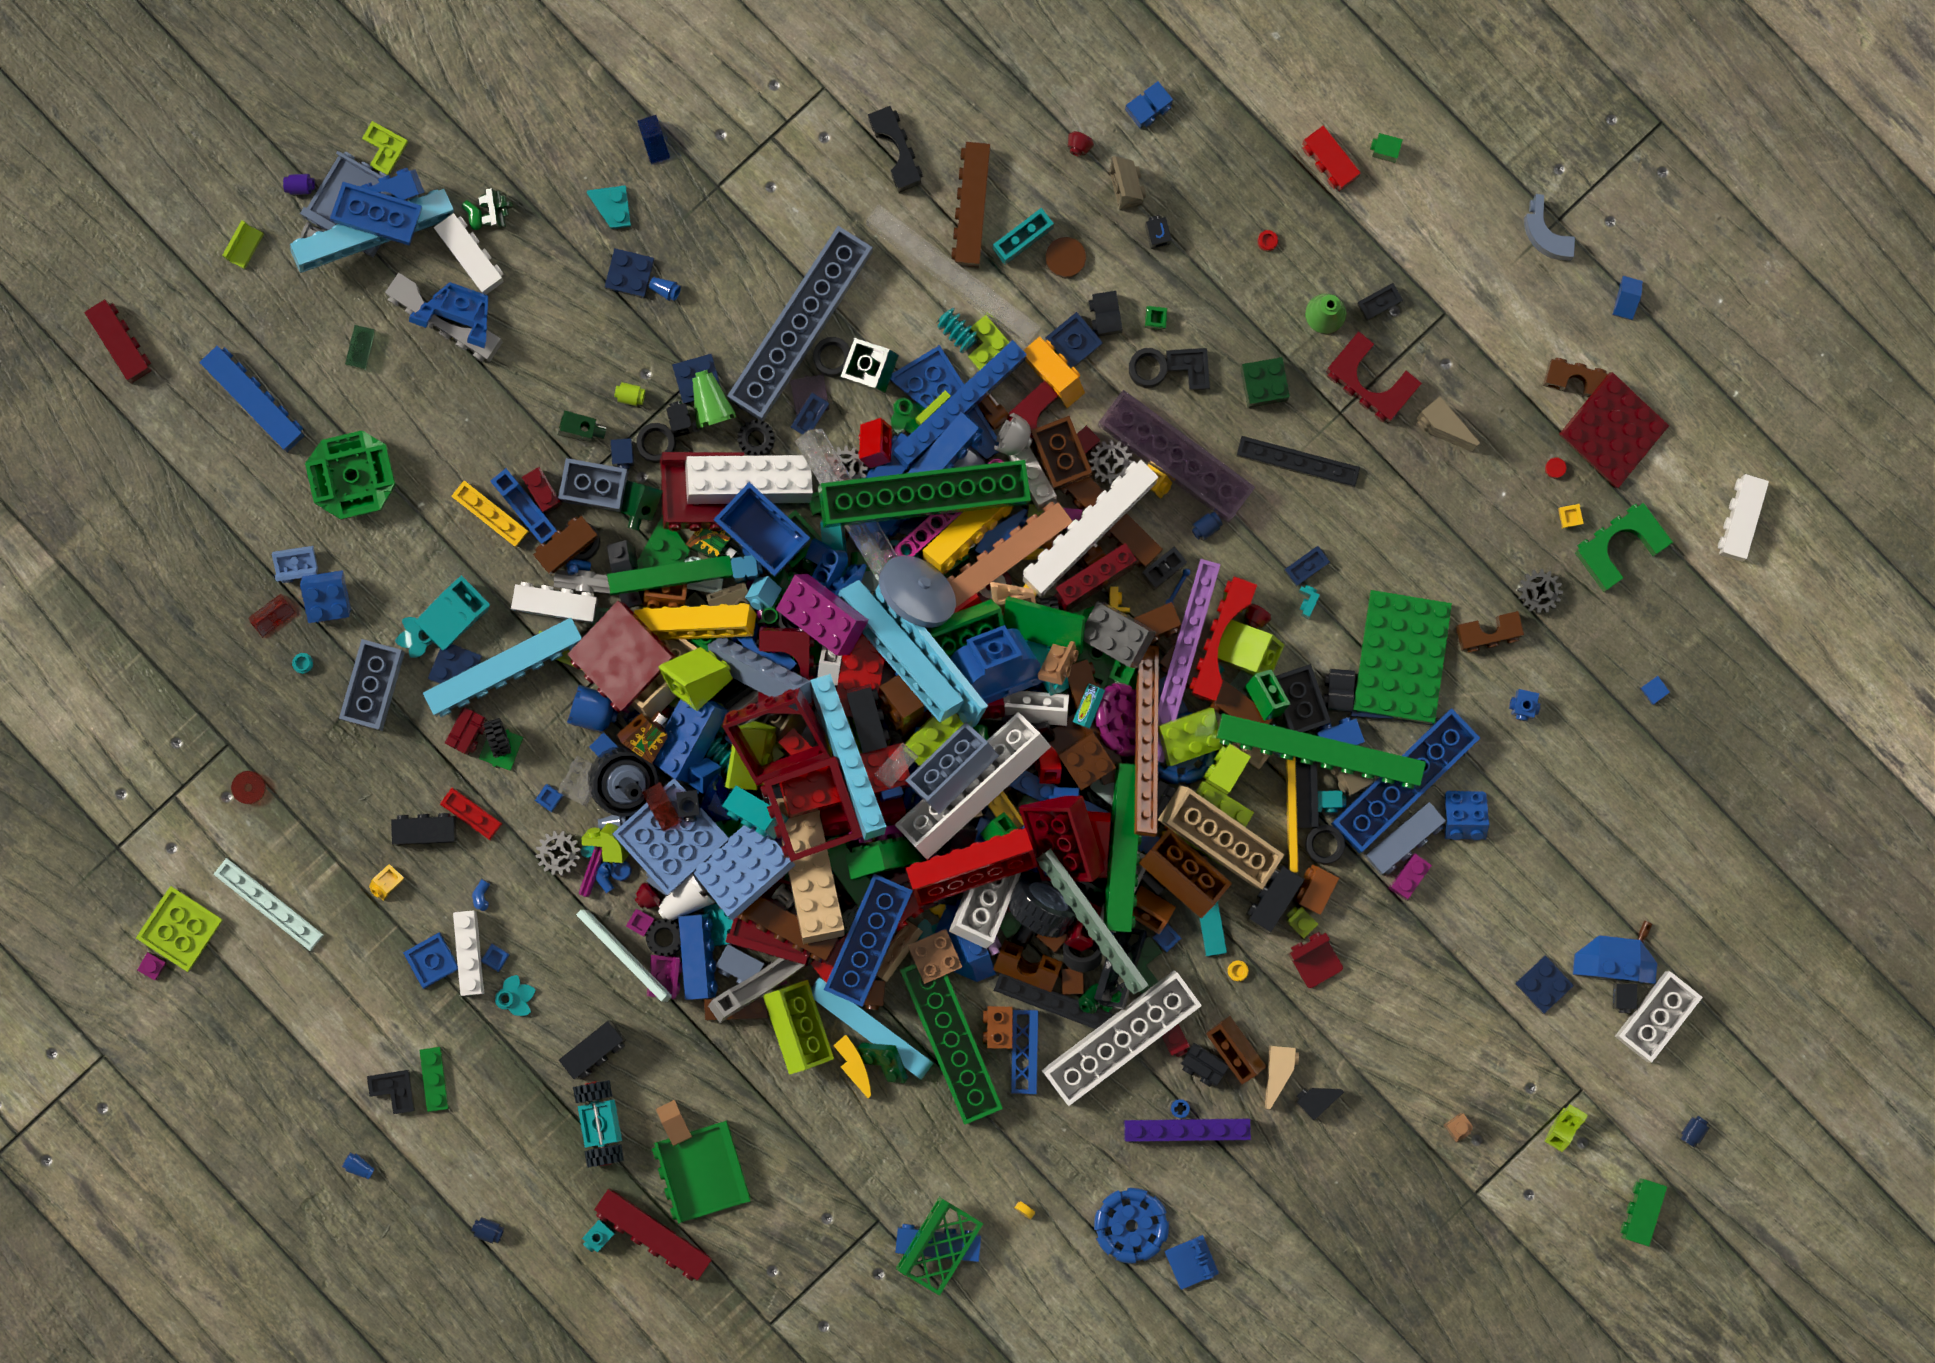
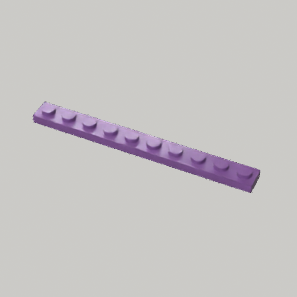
M1200 559L1159 701L1158 726L1177 718L1221 564ZM1158 733V762L1164 763L1165 757Z

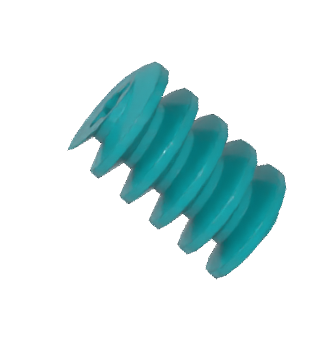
M953 307L936 322H939L937 327L939 330L945 328L943 334L945 336L950 334L949 341L956 340L954 346H961L960 353H965L979 338L975 339L976 331L969 333L971 325L964 327L965 319L960 322L958 321L960 313L953 316L955 310Z
M723 736L713 739L707 750L706 757L711 758L714 756L712 761L715 763L720 762L719 766H721V770L726 768L723 774L727 776L731 749L727 750L728 742L721 744Z

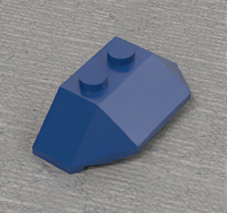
M960 899L957 900L956 905H946L935 933L944 929L947 930L962 965V968L954 972L978 982L996 975V972L993 970L994 967L986 948L949 932L962 900Z
M1598 935L1574 954L1573 975L1650 984L1656 983L1657 962L1641 940Z

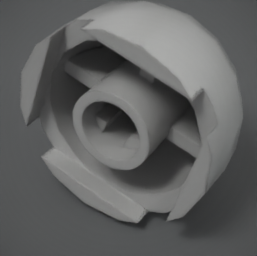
M1012 413L1010 416L1013 418L1011 421H1005L996 439L999 442V446H994L996 451L1005 455L1019 454L1023 449L1027 450L1032 443L1030 425L1024 418Z

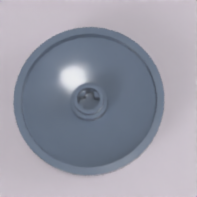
M897 556L889 560L882 568L879 575L881 593L892 610L906 621L921 627L933 628L946 623L954 613L956 598L952 586L946 577L930 563L913 556Z

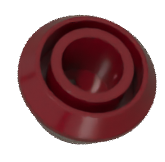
M1073 131L1068 135L1067 147L1072 155L1080 157L1081 155H1086L1094 147V142L1089 136Z
M1251 603L1246 608L1244 618L1247 620L1246 624L1257 629V627L1262 628L1271 621V614L1264 608Z
M648 882L640 885L636 892L637 897L635 898L637 904L641 908L645 907L647 909L659 906L661 898L656 890Z

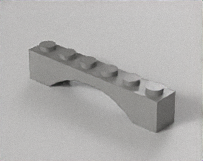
M398 272L385 292L389 297L388 301L396 307L399 304L405 307V312L409 315L413 312L416 313L420 306L424 304L416 283ZM433 314L427 326L430 329L434 326L440 330L439 334L447 340L451 337L457 341L456 345L462 350L466 351L468 348L474 352L473 356L481 362L486 360L490 363L503 343L501 338L488 330L486 331L485 348L467 343V338L472 328L451 325L441 320L435 314Z
M811 957L809 959L808 965H810L811 962L814 961V959H812ZM779 958L752 977L713 999L708 1007L719 1023H721L807 966Z

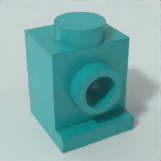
M1318 791V813H1321L1322 809H1325L1326 813L1337 812V809L1346 808V796H1342V791Z

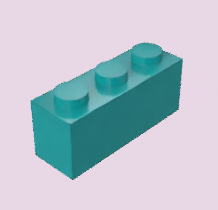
M1040 208L994 243L993 251L1006 265L1050 232L1054 227V223L1045 211Z
M735 786L722 805L728 811L727 815L735 821L741 819V824L749 829L756 828L755 832L764 838L767 835L773 839L777 837L774 826H777L775 818H770L767 807L770 805L740 787ZM781 812L785 824L789 818Z

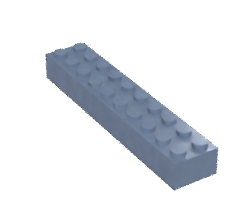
M837 226L727 395L730 402L757 419L762 420V422L764 421L873 253V248Z

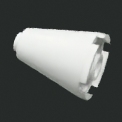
M692 873L670 895L663 899L659 905L660 909L658 912L663 919L673 921L680 916H685L716 901L694 873Z

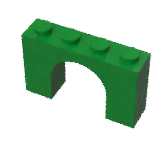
M1635 503L1626 510L1628 512L1623 518L1620 515L1610 521L1612 526L1605 530L1602 527L1594 533L1595 538L1590 542L1588 539H1585L1577 545L1579 549L1575 552L1576 556L1603 592L1623 579V576L1611 562L1607 552L1608 542L1614 534L1629 532L1636 535L1652 556H1655L1673 543L1644 503L1639 506Z

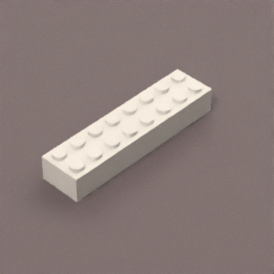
M1142 460L1138 463L1135 461L1131 463L1126 469V475L1123 478L1118 476L1112 482L1111 490L1109 492L1104 490L1097 497L1096 504L1094 506L1089 505L1082 512V518L1079 521L1075 519L1067 527V533L1064 536L1060 534L1053 541V547L1050 550L1046 548L1038 556V562L1035 565L1031 563L1023 571V582L1030 589H1033L1039 598L1157 483L1158 476Z
M1019 712L987 740L999 754V757L940 814L924 800H921L895 824L927 860L1051 747L1044 737Z
M1173 970L1128 1004L1124 1010H1120L1041 1071L1065 1103L1070 1106L1202 1005L1180 975Z

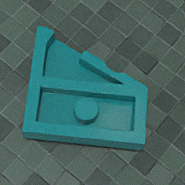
M626 185L587 190V195L610 229L631 227Z

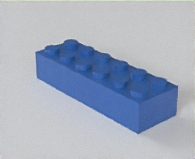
M876 874L873 875L825 985V991L863 1007L913 890Z

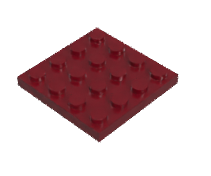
M1609 372L1559 433V436L1615 488H1619L1669 425L1613 372Z

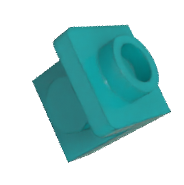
M1307 585L1305 588L1301 586L1299 593L1309 597L1308 600L1304 598L1300 610L1303 611L1301 616L1309 619L1320 595L1316 593L1317 590Z

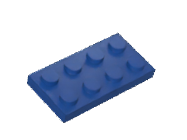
M343 182L330 221L410 246L422 206Z

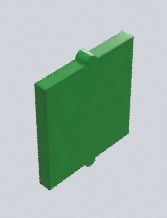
M506 729L511 753L495 758L486 738L479 759L491 763L493 767L499 766L511 771L524 737L511 733L509 729Z

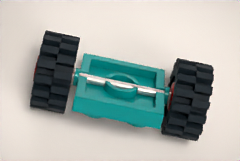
M610 1080L596 1081L573 1087L576 1103L592 1101L590 1102L591 1104L577 1106L585 1148L597 1145L601 1147L584 1151L587 1168L624 1161L621 1144L607 1146V1143L622 1141L615 1099L603 1102L597 1100L613 1097Z

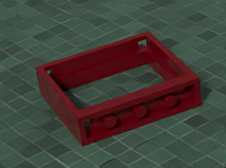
M800 688L795 690L789 689L779 696H770L757 704L751 703L738 711L732 710L725 715L722 726L756 786L763 784V780L832 756L827 736ZM795 703L818 746L761 766L738 724Z
M835 756L762 781L763 786L760 788L763 798H768L770 806L767 807L771 819L775 818L777 826H774L778 839L782 838L784 846H781L784 858H789L790 862L863 837ZM828 766L851 833L795 853L772 785Z

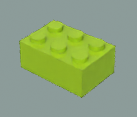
M1231 744L1227 747H1221L1214 758L1217 761L1216 764H1212L1203 776L1206 779L1205 782L1227 795L1230 793L1251 756Z

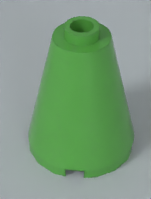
M1327 293L1319 294L1309 301L1305 317L1308 325L1314 331L1330 334L1336 332L1344 324L1346 308L1337 296Z
M707 370L695 373L696 377L692 378L697 429L735 418V412L713 373H708Z

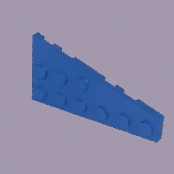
M940 345L894 372L890 379L891 382L924 409L945 390L953 396L964 385ZM974 407L967 415L984 431L981 433V439L976 444H972L971 447L988 460L999 453L994 449V446H999V442L996 441L997 436L979 407Z

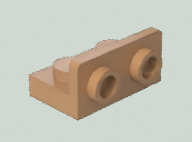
M1070 641L1068 647L1052 645L1038 673L1039 680L1059 685L1063 684L1065 678H1068L1073 662H1076L1078 658L1075 642Z

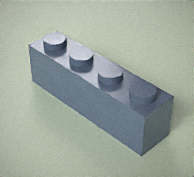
M1428 802L1368 852L1365 857L1380 875L1383 873L1388 875L1397 868L1396 862L1400 859L1404 862L1412 855L1411 850L1415 846L1418 848L1422 847L1428 841L1427 836L1431 833L1436 835L1444 828L1442 824L1445 822V819Z

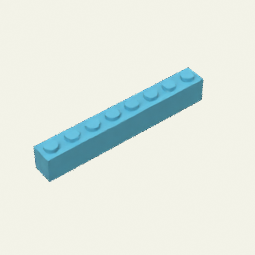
M444 189L432 190L425 196H416L408 201L422 206L414 232L441 223L454 213ZM337 224L330 230L318 231L305 239H296L290 244V249L298 270L302 273L391 240Z
M857 580L840 590L838 597L869 619L862 632L934 717L939 722H942L959 712L963 703L960 693L952 688L946 677L939 673L933 662L926 658L920 647L913 643L907 632L899 627L895 619L886 612L882 604L870 593L869 589Z
M569 618L423 692V695L433 715L436 717L440 715L442 718L451 713L450 709L456 706L462 708L470 703V699L476 696L478 699L489 694L488 690L494 687L499 689L507 685V680L511 678L519 679L526 675L525 671L531 668L533 670L541 668L546 660L551 659V661L562 657V652L568 649L571 651L582 639V636L573 619Z
M831 674L810 680L811 695L833 756L836 757L864 841L884 835L886 824Z

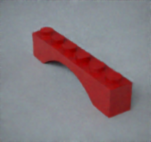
M1235 576L1232 581H1227L1224 589L1227 596L1225 601L1221 599L1217 611L1221 613L1218 620H1213L1210 629L1213 631L1211 639L1207 638L1203 650L1207 652L1204 658L1200 657L1196 668L1200 670L1198 677H1193L1189 687L1193 690L1191 695L1213 703L1216 702L1223 683L1218 666V647L1221 636L1229 622L1238 613L1250 606L1257 584Z

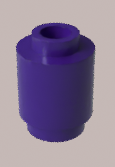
M291 174L288 177H284V192L290 195L311 194V191L315 189L314 178H311L310 174Z

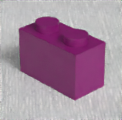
M1412 854L1389 886V889L1404 900L1409 899L1432 865L1417 854Z

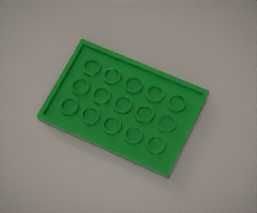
M1375 590L1370 591L1353 711L1422 723H1435L1452 603Z

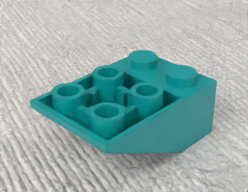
M461 575L415 620V623L444 651L488 612L490 604Z

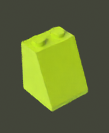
M1231 620L1220 639L1218 661L1252 676L1270 669L1274 672L1285 645L1273 634Z
M701 647L659 666L670 691L696 711L733 679L730 674V666L723 660L719 661L713 652H707Z

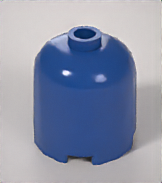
M578 685L567 723L594 731H604L611 722L615 723L618 712L611 706L612 701L608 697L604 698L597 690Z

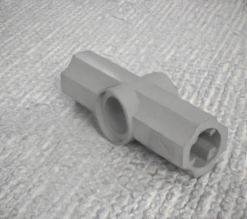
M566 570L555 572L554 587L572 589L580 593L596 592L610 594L607 575H598L595 572L578 570V573L573 575L569 574Z

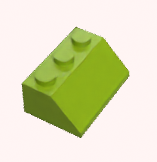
M756 721L739 726L760 765L763 766L771 763L773 760L772 749L776 742V727ZM732 744L725 787L734 789L735 786H738L741 789L747 790L761 789L760 787L763 784L756 786Z

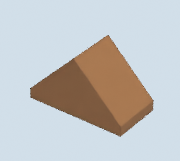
M675 1100L656 1109L673 1146L692 1138Z

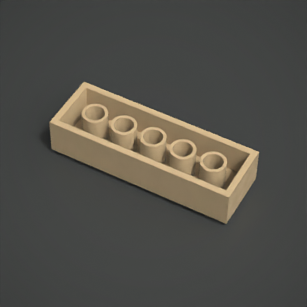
M1181 785L1178 787L1158 821L1224 867L1259 889L1264 888L1284 856L1283 853L1188 787Z
M819 811L789 818L785 823L795 853L825 842ZM827 849L793 861L795 866L788 871L803 944L844 936V926Z

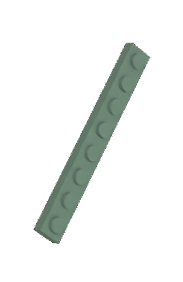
M1049 849L1038 856L1036 860L1039 862L1040 868L1047 873L1053 886L1059 890L1065 903L1072 908L1076 918L1085 926L1089 936L1098 944L1101 953L1108 958L1114 971L1125 982L1127 989L1135 994L1146 988L1148 984L1053 851Z

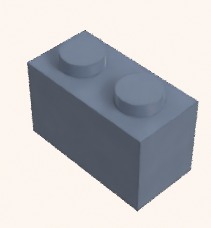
M727 944L716 967L720 968L719 973L728 978L730 975L737 977L736 982L740 984L761 971L765 964Z

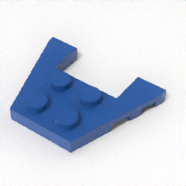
M449 282L433 295L432 300L422 304L416 313L410 314L409 322L426 328L433 314L473 327L468 335L467 343L485 348L488 295H483L477 291Z

